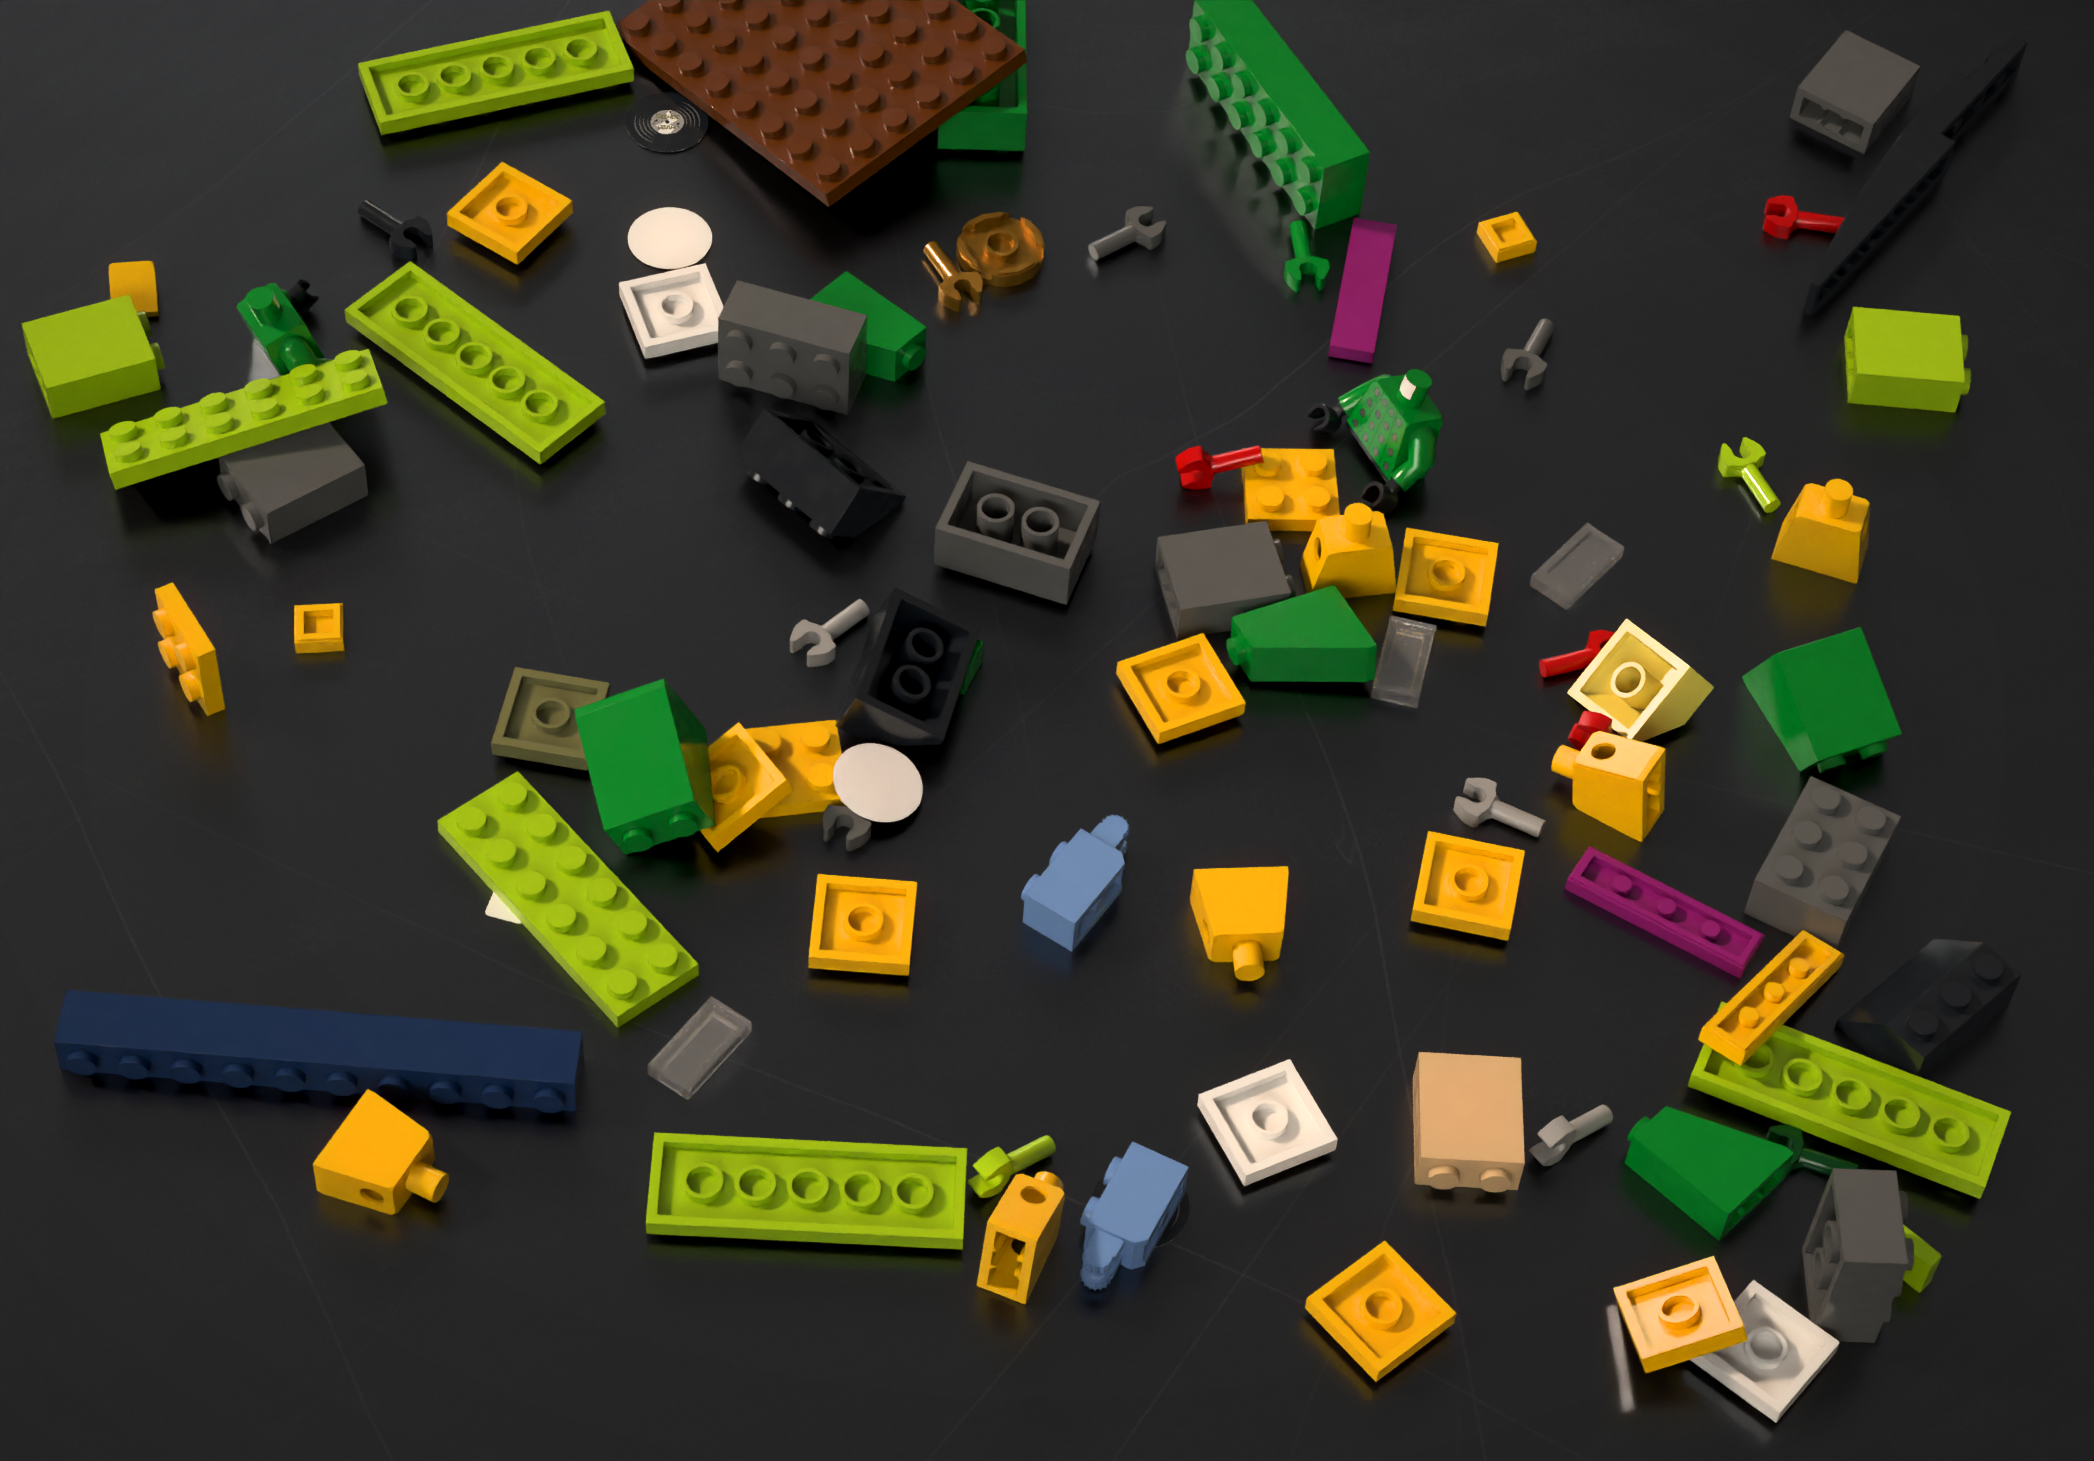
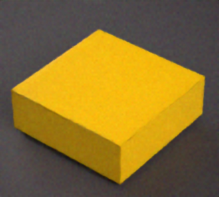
M1518 212L1478 223L1477 234L1496 263L1534 253L1536 250L1537 240Z
M343 603L294 605V643L296 653L344 651Z

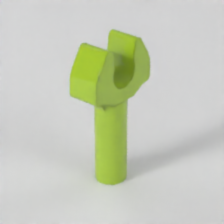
M1743 437L1739 449L1743 458H1738L1733 454L1731 448L1723 443L1718 459V469L1722 476L1725 478L1742 477L1766 513L1775 511L1781 502L1758 469L1762 467L1766 455L1762 446L1747 437Z
M1045 1135L1008 1154L998 1146L987 1152L973 1164V1167L979 1174L969 1179L967 1183L980 1198L995 1196L1003 1190L1011 1175L1053 1155L1056 1152V1145L1050 1136Z

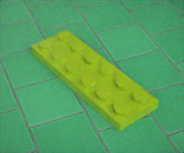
M610 11L358 63L359 76L381 135L634 81L633 65Z
M411 261L345 309V318L349 325L540 465L606 414L604 400Z
M349 350L340 353L334 360L325 363L298 366L287 375L271 380L267 378L253 380L244 388L230 393L217 392L209 394L195 404L182 408H164L153 417L138 422L123 421L117 423L109 431L100 433L109 475L115 490L385 405L388 402L370 350Z
M518 771L437 820L438 832L502 900L617 1028L699 975V964Z
M1721 1001V1004L1717 1012H1719L1727 1003ZM1782 1025L1742 1066L1704 1044L1688 1083L1690 1088L1781 1123L1802 1129L1804 1132L1978 1199L1981 1198L2011 1115V1111L1785 1025Z
M654 1132L646 1214V1234L962 1250L967 1148Z

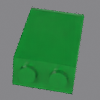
M1861 627L1778 652L1742 676L1745 686L1800 772L1817 766L1819 774L1826 773L1846 765L1845 757L1859 753L1861 760L1878 756L1889 751L1887 742L1902 734Z
M664 678L574 709L603 829L625 855L642 852L652 846L679 837H687L693 835L696 831L715 825L706 729Z

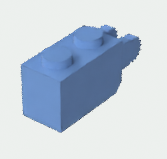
M1118 814L1106 816L1105 819H1102V823H1099L1091 833L1080 829L1069 843L1063 841L1057 846L1050 858L1047 869L1041 876L1034 874L1022 891L1024 924L1071 952L1075 949L1122 892V875L1125 867L1123 857L1127 853V842L1125 840L1129 836V824L1123 816L1120 817Z
M1133 1141L1123 1159L1117 1156L1113 1158L1103 1180V1185L1107 1187L1100 1199L1095 1196L1090 1198L1080 1221V1225L1086 1227L1084 1253L1082 1255L1083 1265L1080 1272L1081 1282H1084V1286L1089 1287V1290L1094 1289L1096 1291V1289H1100L1101 1291L1102 1288H1107V1284H1110V1280L1114 1278L1120 1265L1130 1270L1145 1266L1185 1194L1188 1166Z

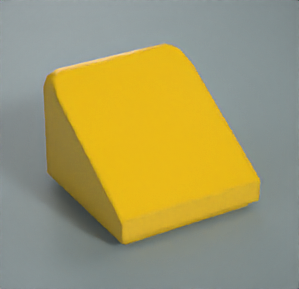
M136 261L109 264L111 299L130 295L136 312L144 310L147 317L159 316L158 281L155 263L153 261Z

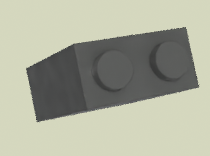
M1845 30L1798 86L1790 118L1865 155L1912 97L1921 66Z
M330 422L218 457L221 474L217 476V482L223 495L229 501L236 500L241 506L243 517L248 526L253 531L259 529L270 544L368 496L365 464Z
M1267 521L1158 537L1154 567L1177 639L1192 637L1201 633L1207 635L1231 631V619L1233 616L1296 597L1294 580L1291 574L1285 575L1282 567L1283 550L1281 542L1278 538H1272Z

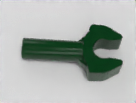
M1789 1124L1771 1126L1769 1128L1766 1140L1786 1146L1794 1153L1785 1178L1788 1177L1791 1171L1801 1167L1830 1176L1833 1168L1858 1169L1859 1167L1858 1164L1808 1148L1803 1141L1802 1129Z

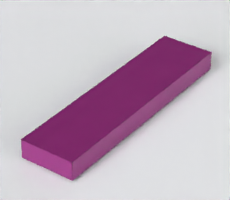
M1360 218L1353 219L1328 356L1373 363L1397 228L1396 224Z
M1591 846L1587 848L1566 881L1565 890L1739 979L1746 972L1765 938L1764 934Z

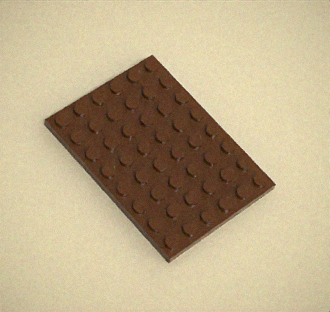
M649 0L615 24L627 53L828 207L1027 63L1025 49L956 0Z

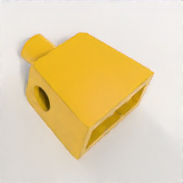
M1832 479L1827 482L1825 487L1813 483L1805 484L1782 523L1771 559L1857 584L1868 548L1869 501L1865 498L1854 496L1852 486L1842 479Z
M1353 503L1346 507L1344 515L1326 516L1316 521L1299 564L1306 593L1332 585L1336 586L1343 598L1396 592L1393 546L1383 513L1379 511L1372 512L1365 504Z
M1598 731L1591 735L1581 751L1565 745H1561L1557 749L1552 760L1551 770L1573 780V805L1581 812L1637 841L1643 842L1664 811L1665 748Z
M1288 866L1194 869L1190 902L1208 959L1214 963L1233 962L1235 977L1241 981H1254L1261 978L1265 973L1264 961H1275L1280 958L1285 926Z
M369 1089L366 1090L313 1163L318 1192L389 1215L399 1213L412 1193L436 1203L448 1186L449 1174L432 1166L435 1155L433 1138L429 1131Z
M1042 1171L1038 1172L1034 1178L1025 1174L1015 1175L987 1222L977 1280L978 1287L1024 1305L1026 1304L1059 1232L1066 1194L1063 1191V1182L1055 1174ZM1014 1239L1025 1242L1020 1254H1017L1012 1248Z

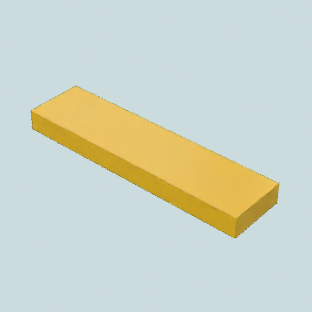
M1802 930L1702 1027L1698 1040L1742 1066L1841 967L1845 955Z

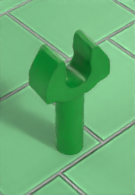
M1296 220L1289 226L1295 258L1285 262V282L1295 292H1299L1301 275L1309 274L1314 277L1317 290L1322 291L1328 281L1329 260L1312 255L1307 224L1303 220Z

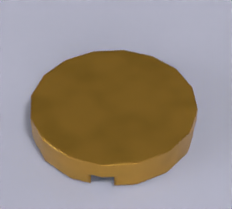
M1005 212L982 214L968 221L962 228V234L958 236L956 256L960 268L964 272L977 271L982 277L984 285L996 287L1020 285L1032 279L1042 268L1045 254V242L1041 231L1031 221L1021 217V221L1010 218V213Z

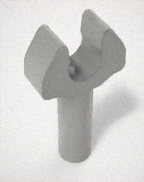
M858 599L823 625L809 622L806 619L801 620L792 631L790 652L795 653L802 649L804 645L813 643L816 646H813L807 652V667L829 664L836 658L834 640L870 614L867 604L863 600Z
M1487 778L1466 779L1463 793L1481 802L1475 803L1461 796L1456 797L1453 811L1462 822L1476 828L1480 823L1492 818L1534 837H1540L1546 820L1500 801L1496 795L1497 783Z
M1600 1105L1570 1122L1561 1115L1553 1119L1538 1132L1537 1135L1543 1142L1530 1148L1529 1152L1543 1166H1551L1563 1158L1573 1143L1610 1124L1613 1121V1114L1609 1107Z

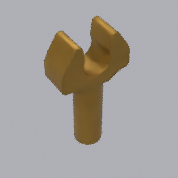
M937 241L929 242L924 247L923 252L944 280L943 283L939 284V301L945 307L960 312L962 298L959 292L964 291L970 294L976 304H981L983 280L977 271L960 273Z

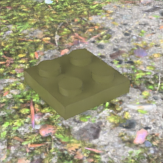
M515 667L491 742L492 755L588 771L574 709L610 697V683Z

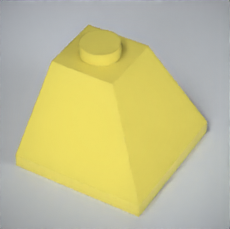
M1626 618L1567 694L1589 711L1602 713L1613 720L1612 729L1622 737L1643 742L1685 725L1714 689V686L1687 663Z

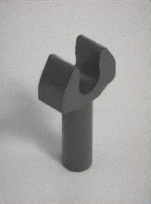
M1136 206L1126 210L1125 227L1089 244V253L1094 260H1098L1133 242L1151 250L1159 246L1164 239L1167 221L1162 220L1152 226H1145L1152 221L1153 207Z
M1541 319L1524 349L1507 348L1501 362L1503 381H1508L1514 370L1525 369L1528 371L1524 385L1525 390H1529L1542 383L1548 364L1540 358V355L1556 329L1555 324L1551 320Z
M828 805L825 809L822 824L824 841L828 842L833 837L837 828L846 826L851 828L846 837V850L848 852L866 844L871 837L870 821L857 815L847 806Z

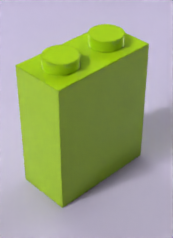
M130 295L21 323L27 354L52 419L161 390L158 371L165 369L162 353L157 342L149 344L147 338L152 337L148 318L144 310L136 312Z
M1853 307L1844 336L1848 403L1956 412L1961 395L1968 394L1971 383L1970 368H1964V361L1968 352V336L1961 334L1960 316Z

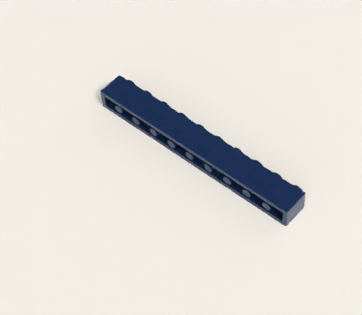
M66 990L54 1039L60 1070H69L79 1075L107 1073L123 1075L130 1079L156 1077L174 1079L188 1084L206 1081L226 1083L237 1088H244L250 1085L277 1087L288 1092H297L302 1089L329 1091L338 1096L364 1094L369 1089L389 1100L416 1098L429 1099L440 1104L466 1102L485 1104L497 1109L509 1106L528 1107L547 1113H555L561 1110H577L584 1063L582 1031Z

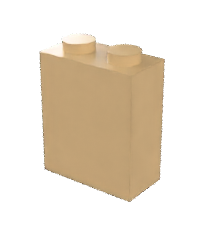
M1430 1052L1418 1053L1413 1075L1415 1184L1430 1185L1436 1189L1469 1187L1482 1188L1488 1192L1518 1190L1525 1165L1521 1058Z

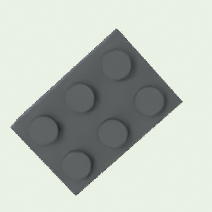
M737 280L718 317L719 380L729 382L735 386L773 394L779 398H787L813 405L823 410H831L848 415L866 377L867 315Z
M967 461L935 528L934 564L1067 605L1097 538L1100 501Z
M1811 776L1754 880L1744 914L1794 937L1804 930L1837 950L1890 849L1901 816Z
M1833 1168L1802 1247L1810 1321L1839 1342L1875 1343L1883 1323H1889L1894 1297H1900L1902 1293L1903 1275L1906 1270H1912L1914 1244L1911 1238H1905L1903 1226L1908 1216V1198L1906 1192L1899 1191L1896 1170Z

